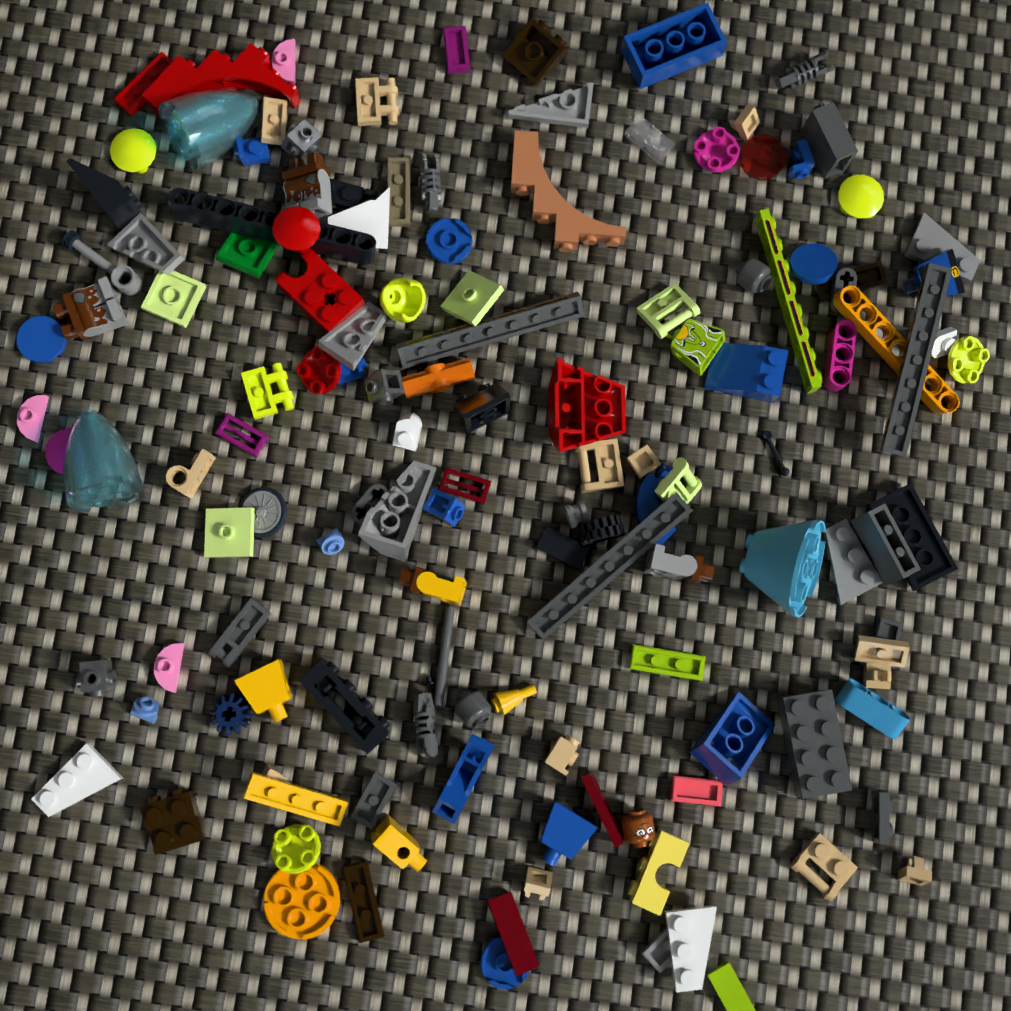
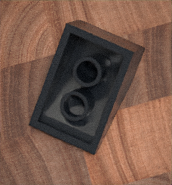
M71 158L67 160V163L120 231L141 212L140 209L143 206L128 185L123 188L118 180Z
M485 384L477 389V393L471 396L465 394L456 400L457 403L453 404L454 410L467 434L509 414L511 396L499 384Z

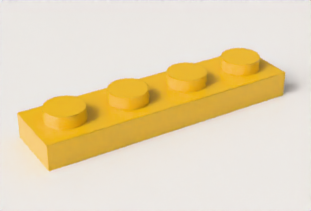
M251 772L243 794L244 799L336 826L341 825L349 803L347 800L255 772Z

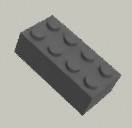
M832 689L777 697L796 797L805 799L852 791Z

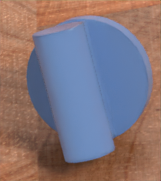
M337 527L316 540L322 552L327 555L338 553L345 543Z
M151 697L138 698L134 701L130 714L154 724L158 718L159 704Z

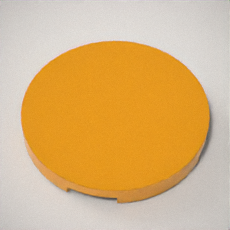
M317 862L307 871L299 874H287L277 870L268 881L265 889L264 912L270 925L283 936L303 940L316 937L323 933L337 916L340 907L338 883L333 874Z

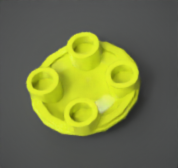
M135 128L127 129L117 134L110 147L111 159L118 168L126 172H137L139 174L145 173L148 170V167L155 159L157 144L151 135L144 130Z
M853 175L848 177L839 188V209L843 214H848L855 218H872L882 207L884 192L874 178L867 175Z
M972 336L958 339L951 347L948 355L950 375L955 381L960 383L977 382L985 362L989 360L990 353L988 349L983 348L981 342Z
M293 824L278 830L274 835L271 851L273 862L277 868L287 874H299L307 871L315 864L320 855L321 843L319 835L311 826L305 824Z

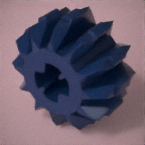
M231 693L228 699L226 694L220 695L221 702L213 701V705L217 710H210L209 714L216 715V718L212 719L210 723L212 725L220 723L216 729L217 732H222L225 729V733L228 736L232 734L233 730L236 734H240L242 732L241 726L245 728L249 726V723L244 719L253 717L252 713H246V710L250 709L251 705L249 703L242 705L245 701V696H240L237 699L236 693ZM234 708L232 711H236V716L231 717L229 720L230 716H226V712Z

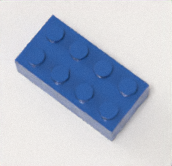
M705 3L624 36L621 52L639 89H643L721 57L727 40L709 4Z

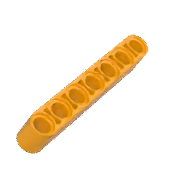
M846 286L836 292L833 298L835 307L847 320L855 324L856 330L899 374L907 340L857 287ZM844 293H846V294H848V295L850 296V298H851L850 304H848V303H846V302L844 301V299H843V294H844ZM860 311H864L866 313V321H863L860 318ZM877 328L881 329L883 332L882 339H880L876 335ZM893 345L899 349L898 356H895L892 352ZM929 365L925 381L928 380L931 383V390L928 391L925 388L924 382L920 399L935 414L940 415L954 412L959 407V397ZM942 398H945L947 401L946 409L941 405Z

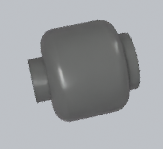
M750 258L746 262L742 261L735 271L737 273V284L750 293L763 292L772 280L770 268L755 258Z
M467 690L457 697L458 702L455 706V712L465 726L476 729L490 720L492 707L481 692H470Z

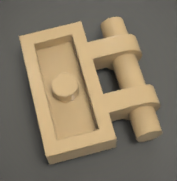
M378 77L356 78L358 125H382L381 116H387L388 123L396 125L398 123L399 107L396 104L398 87L395 86V79L387 78L386 85L379 86ZM380 97H387V105L380 104Z

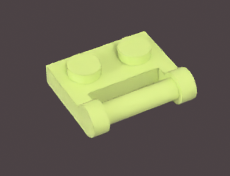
M676 283L636 308L638 315L654 330L660 339L667 336L668 331L691 316L696 317L701 313L698 305ZM683 306L686 308L685 310H683L670 320L666 321L665 323H660V321H662L669 315L673 314Z
M680 457L674 460L673 469L659 482L658 487L654 491L663 503L677 492L688 504L702 487L701 480L690 471L688 462ZM682 476L686 480V488L680 482Z

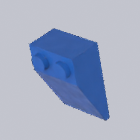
M723 343L708 365L704 389L774 403L780 397L788 350L763 345Z
M737 692L701 734L689 753L728 786L742 779L776 724L740 692Z

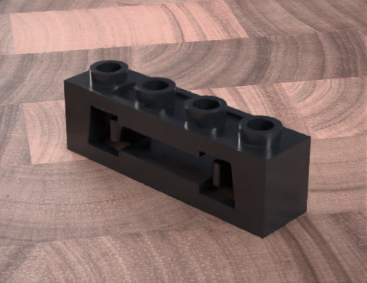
M321 660L300 682L367 754L371 753L391 733L388 729L391 726L390 723L382 715L377 717L371 711L374 706L365 697L360 699L356 695L355 691L357 688L349 679L342 680L338 675L340 670L331 660L328 663L325 660ZM330 677L337 685L335 688L362 717H367L375 726L374 728L367 721H363L358 726L367 736L366 738L355 728L357 724L330 695L325 696L316 686L317 684L323 688L324 692H329L334 687L326 679Z

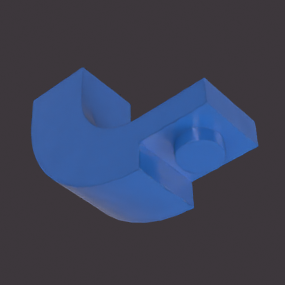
M673 462L670 466L664 464L656 472L658 478L650 472L641 483L636 494L634 507L638 525L659 507L658 495L654 491L658 487L659 482L673 469ZM675 527L672 528L655 544L662 545L677 529Z
M472 733L432 811L433 813L455 824L484 765L492 753L494 744Z

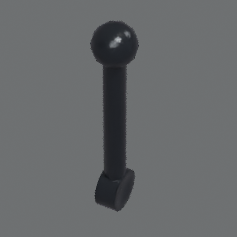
M766 430L762 433V439L768 442L780 467V474L787 476L789 469L784 466L771 440L772 433Z

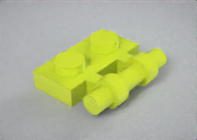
M281 363L272 365L274 371L272 374L267 375L264 366L241 373L255 420L277 414L276 404L283 403L285 411L294 409L292 401L294 396L292 391H289L286 381L288 376L286 371H283ZM277 383L280 393L273 395L270 384Z

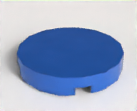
M442 218L434 222L428 229L426 235L427 250L431 257L439 263L447 265L457 264L464 260L471 252L473 243L471 231L459 219Z
M815 243L805 244L795 249L792 253L789 269L795 278L797 276L805 284H822L829 281V278L835 275L838 259L836 254L827 246Z
M36 316L25 321L19 328L16 336L17 347L20 353L28 360L38 364L54 361L57 356L64 352L67 340L61 330V325L53 318L46 316Z
M500 936L493 938L485 945L481 953L480 967L483 976L489 984L498 989H512L526 980L529 971L515 977Z

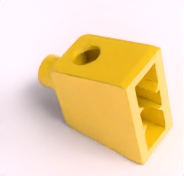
M276 660L234 680L257 714L269 711L274 723L288 717L282 704L291 700L292 694L282 660Z
M389 815L371 833L373 845L401 869H404L409 864L418 872L426 864L427 859L419 853L420 847L418 842Z

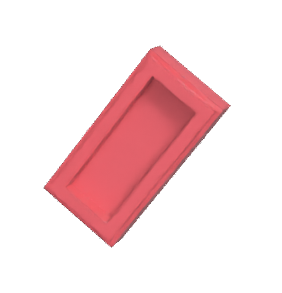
M672 775L670 801L721 806L723 782L720 780Z

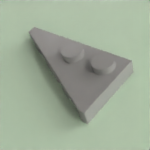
M590 82L585 87L573 91L571 88L561 94H553L538 99V102L534 104L516 106L514 109L509 110L508 119L588 128L594 83Z

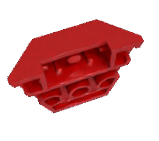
M557 357L548 386L549 436L557 453L626 433L625 386L601 375L596 376L584 371L582 367L572 366L565 363V360Z

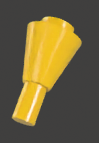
M532 684L520 690L493 693L494 698L491 699V703L495 712H500L504 716L522 702L524 698L536 694L537 691Z

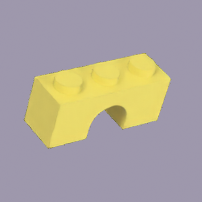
M658 828L655 837L648 841L650 850L647 857L643 856L638 866L640 874L637 881H632L628 895H631L629 898L631 903L660 916L670 891L656 882V871L661 865L666 863L680 867L690 843Z

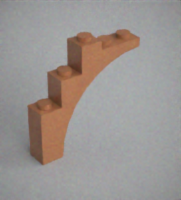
M515 130L511 193H516L519 196L534 194L532 221H537L540 224L555 222L554 249H559V251L566 253L577 250L578 242H582L585 245L606 243L610 247L624 245L627 227L609 225L592 219L575 209L559 194L550 182L543 167L539 152L538 132Z

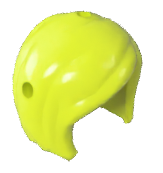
M398 277L390 280L383 287L379 300L383 311L389 318L397 322L409 323L417 319V316L424 309L426 293L422 284L418 281Z

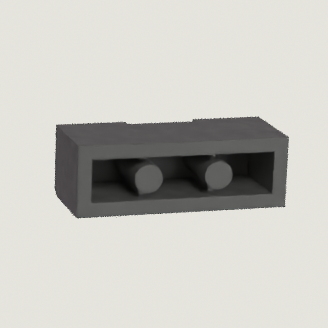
M886 504L850 520L885 586L921 570Z

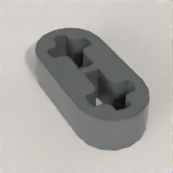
M843 268L837 271L833 277L830 308L834 313L841 314L833 303L836 292L843 289L844 281L840 280V277L846 274V278L850 279V282L846 283L845 287H856L857 274L851 268ZM844 293V301L850 304V296Z
M382 484L372 485L354 505L351 515L357 524L362 525L364 521L363 517L360 520L357 519L359 517L357 511L359 509L365 510L368 505L370 508L367 512L372 507L374 508L380 499L371 504L375 498L373 492L383 490V495L385 492H388L385 486Z

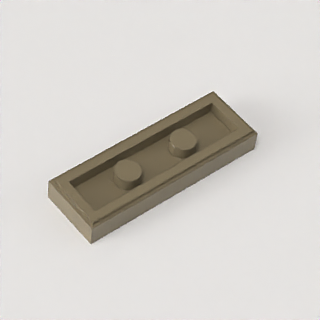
M387 157V189L390 187L389 227H410L411 159L410 157Z

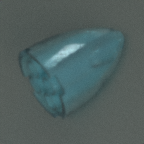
M225 89L192 92L175 97L159 105L160 117L166 119L168 131L165 133L182 162L188 161L192 165L190 166L192 171L212 163L230 150L237 143L236 138L239 135L243 137L251 127L259 109V103L253 95Z
M92 409L82 411L71 428L64 454L63 475L67 505L74 510L89 512L91 507L107 506L108 510L135 501L139 498L138 493L140 490H143V485L129 447L117 429L101 413Z

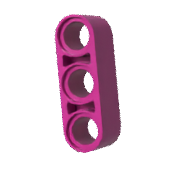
M849 320L840 321L829 334L823 381L825 388L831 392L840 391L851 380L857 330L855 324ZM838 330H844L847 338L840 336ZM836 352L843 354V361L836 357ZM833 375H838L842 383H836Z

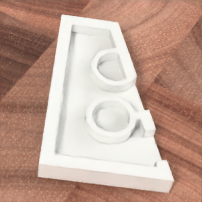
M86 743L41 788L32 800L50 817L123 779V777L90 743Z
M716 905L665 911L676 993L701 990L703 987L717 909Z

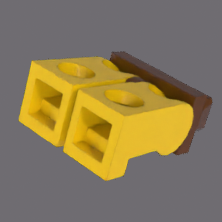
M416 567L415 571L402 568L398 581L402 586L409 587L414 595L421 596V593H423L427 597L461 606L467 586L465 578L455 576L454 582L437 578L434 573L426 572L421 567Z

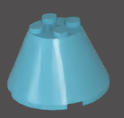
M816 519L760 530L754 535L749 534L746 539L745 548L748 551L746 558H743L741 561L740 572L744 573L751 583L794 617L799 618L804 614L807 606L803 605L806 597H812L817 584L825 549V541H821V532H826L824 521Z

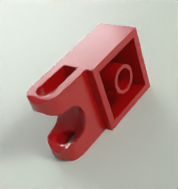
M310 248L305 253L300 252L303 262L307 265V271L303 276L292 278L285 272H279L274 277V280L278 287L327 334L365 305V302L346 281ZM330 301H335V304L331 305V304L329 303V304L327 305L328 302H330Z

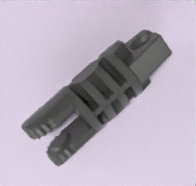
M826 50L785 69L786 75L775 80L777 89L787 85L794 89L833 71V65L824 66L819 70L816 64L817 61L824 60L829 56L828 51Z
M420 153L418 157L421 200H424L425 214H435L438 210V202L441 201L439 155H433L431 160L432 166L428 169L427 156L425 153Z
M431 693L414 694V730L416 731V746L420 758H432L438 755L437 726H435V709Z

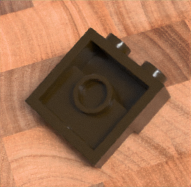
M531 18L502 56L538 87L550 70H555L569 51L565 47L567 42L558 34L553 37L548 33L550 27L541 19L537 23Z
M185 787L170 792L171 797L161 800V796L158 795L145 799L146 805L140 806L145 830L149 831L155 855L206 839L194 790L186 792Z

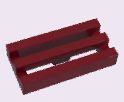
M445 467L438 490L485 505L492 481ZM448 475L482 484L485 487L481 489L448 479ZM445 484L482 494V497L445 487Z

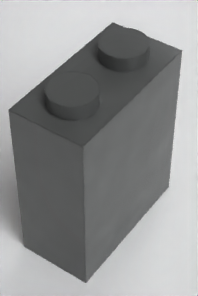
M834 102L815 106L801 130L804 139H807L811 153L824 179L845 171L858 152Z

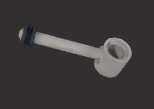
M70 230L64 235L62 245L70 251L78 250L111 275L112 283L124 295L132 296L140 291L142 287L141 278L131 267L127 265L115 267L82 242V236L74 230ZM131 277L128 283L123 284L125 278Z

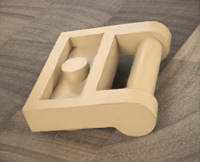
M617 439L597 441L574 448L575 453H578L582 481L580 485L581 493L624 487ZM594 450L598 482L591 483L587 452Z
M819 832L812 837L790 864V868L795 872L799 871L823 893V898L828 902H831L837 896L839 890L858 868ZM808 858L833 879L830 885L805 864Z

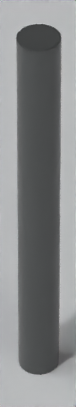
M445 606L433 704L443 706L455 607Z

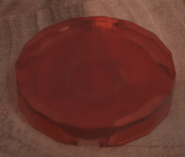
M767 134L755 135L746 141L741 149L739 156L740 166L753 179L759 181L770 180L778 176L783 170L787 159L786 149L783 145L781 146L778 142L779 140L774 136Z

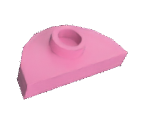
M289 39L276 47L271 61L273 68L280 74L281 79L286 83L290 81L295 85L296 42L295 39Z
M36 395L27 399L17 413V425L20 432L27 439L39 443L49 399L47 395Z
M184 643L165 647L157 655L154 663V675L158 684L165 690L174 693L177 691Z

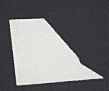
M390 187L376 200H369L329 216L328 224L370 234L376 240V248L388 249Z

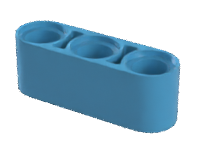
M851 678L848 679L835 697L836 702L843 708L892 739H896L911 720L904 711Z

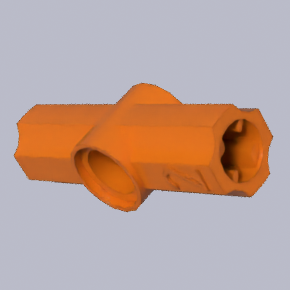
M466 358L446 365L444 363L433 364L422 372L402 377L406 398L408 399L428 392L439 393L446 391L452 385L475 379L470 359Z

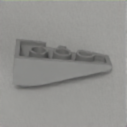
M413 461L399 476L392 488L381 496V500L375 507H372L367 512L358 536L380 554L405 561L437 468Z

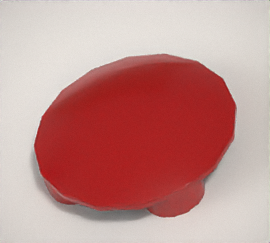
M299 206L288 207L281 211L274 219L272 226L274 239L279 245L285 249L301 253L309 251L310 247L318 240L321 231L320 222L316 215L309 209Z
M316 346L305 354L301 363L297 365L296 372L301 377L305 388L313 394L320 395L326 394L336 387L340 380L341 366L340 361L319 348V346Z

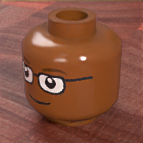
M644 808L625 811V816L620 821L624 841L633 844L634 848L648 846V841L655 837L652 814L645 812Z

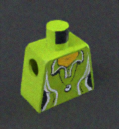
M688 319L682 328L676 326L667 332V336H665L673 340L670 345L672 354L699 376H702L725 342L724 330L693 319Z

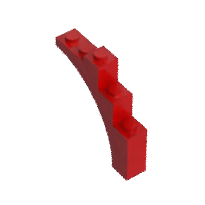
M252 43L234 61L226 53L221 54L214 49L198 67L190 59L186 61L178 55L142 94L147 106L163 119H166L177 108L196 97L226 89H247L266 93L275 98L287 100V104L294 109L301 103L297 87L290 81L286 83L282 80L280 74L272 68L269 54L262 47L257 48Z

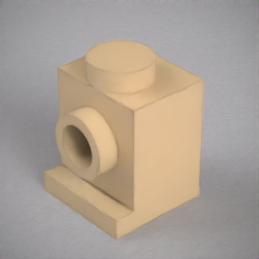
M566 735L565 738L559 736L544 762L567 776L569 771L565 768L567 765L572 766L579 754L575 751L580 742L569 735Z

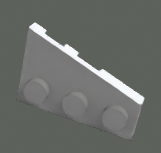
M141 212L107 244L110 249L165 275H169L185 260Z
M926 213L921 215L904 254L905 257L921 263L944 250L953 249L961 279L967 284L972 281L980 263V260Z
M367 302L319 339V348L354 371L386 321V313L372 303Z
M847 519L829 527L825 533L823 532L828 558L831 561L833 571V583L837 590L838 606L883 583Z

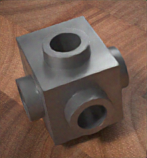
M304 119L298 125L294 123L287 130V135L281 146L292 158L303 160L308 154L317 152L320 148L318 142L322 135Z
M378 369L373 371V375L364 380L368 400L371 403H379L382 406L389 405L394 402L395 398L405 393L400 370Z
M112 660L79 662L80 673L77 674V685L81 688V693H89L90 697L105 696V691L113 690V685L116 684V672L112 669Z

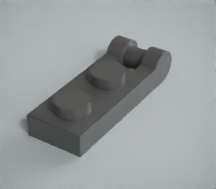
M250 598L211 648L209 654L214 658L218 657L223 661L222 664L230 668L272 613ZM227 643L233 647L230 653L224 650V646Z

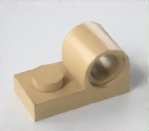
M202 449L200 453H196L193 457L190 470L180 465L171 467L166 473L167 483L181 494L192 499L216 457ZM184 473L185 480L183 483L176 484V477Z

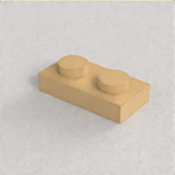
M264 97L261 143L283 144L286 136L287 100Z
M858 635L854 660L905 668L910 649L909 642Z

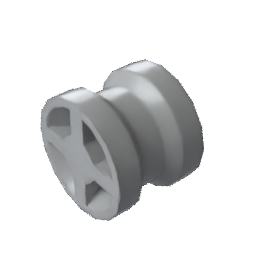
M583 500L578 501L573 506L569 504L564 506L566 518L571 529L576 528L580 523L590 521Z

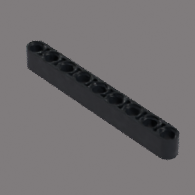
M175 188L168 194L170 212L175 219L278 244L274 239L272 229L274 219L280 213L278 211L184 188ZM320 222L321 231L319 238L310 247L315 253L362 265L371 264L375 260L376 240L372 235Z

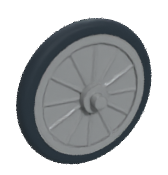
M259 487L253 489L245 495L240 503L239 508H255L254 537L265 538L272 536L281 529L287 515L285 500L279 492L272 488Z

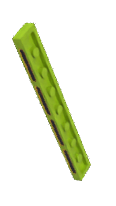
M769 208L759 210L755 218L758 233L771 271L772 280L806 394L813 393L822 384L821 372L816 369L814 362L816 360L815 351L809 346V331L807 326L803 325L801 319L802 308L795 299L796 288L794 282L789 279V264L783 258L781 252L783 245L780 237L777 238L775 232V218L770 215Z

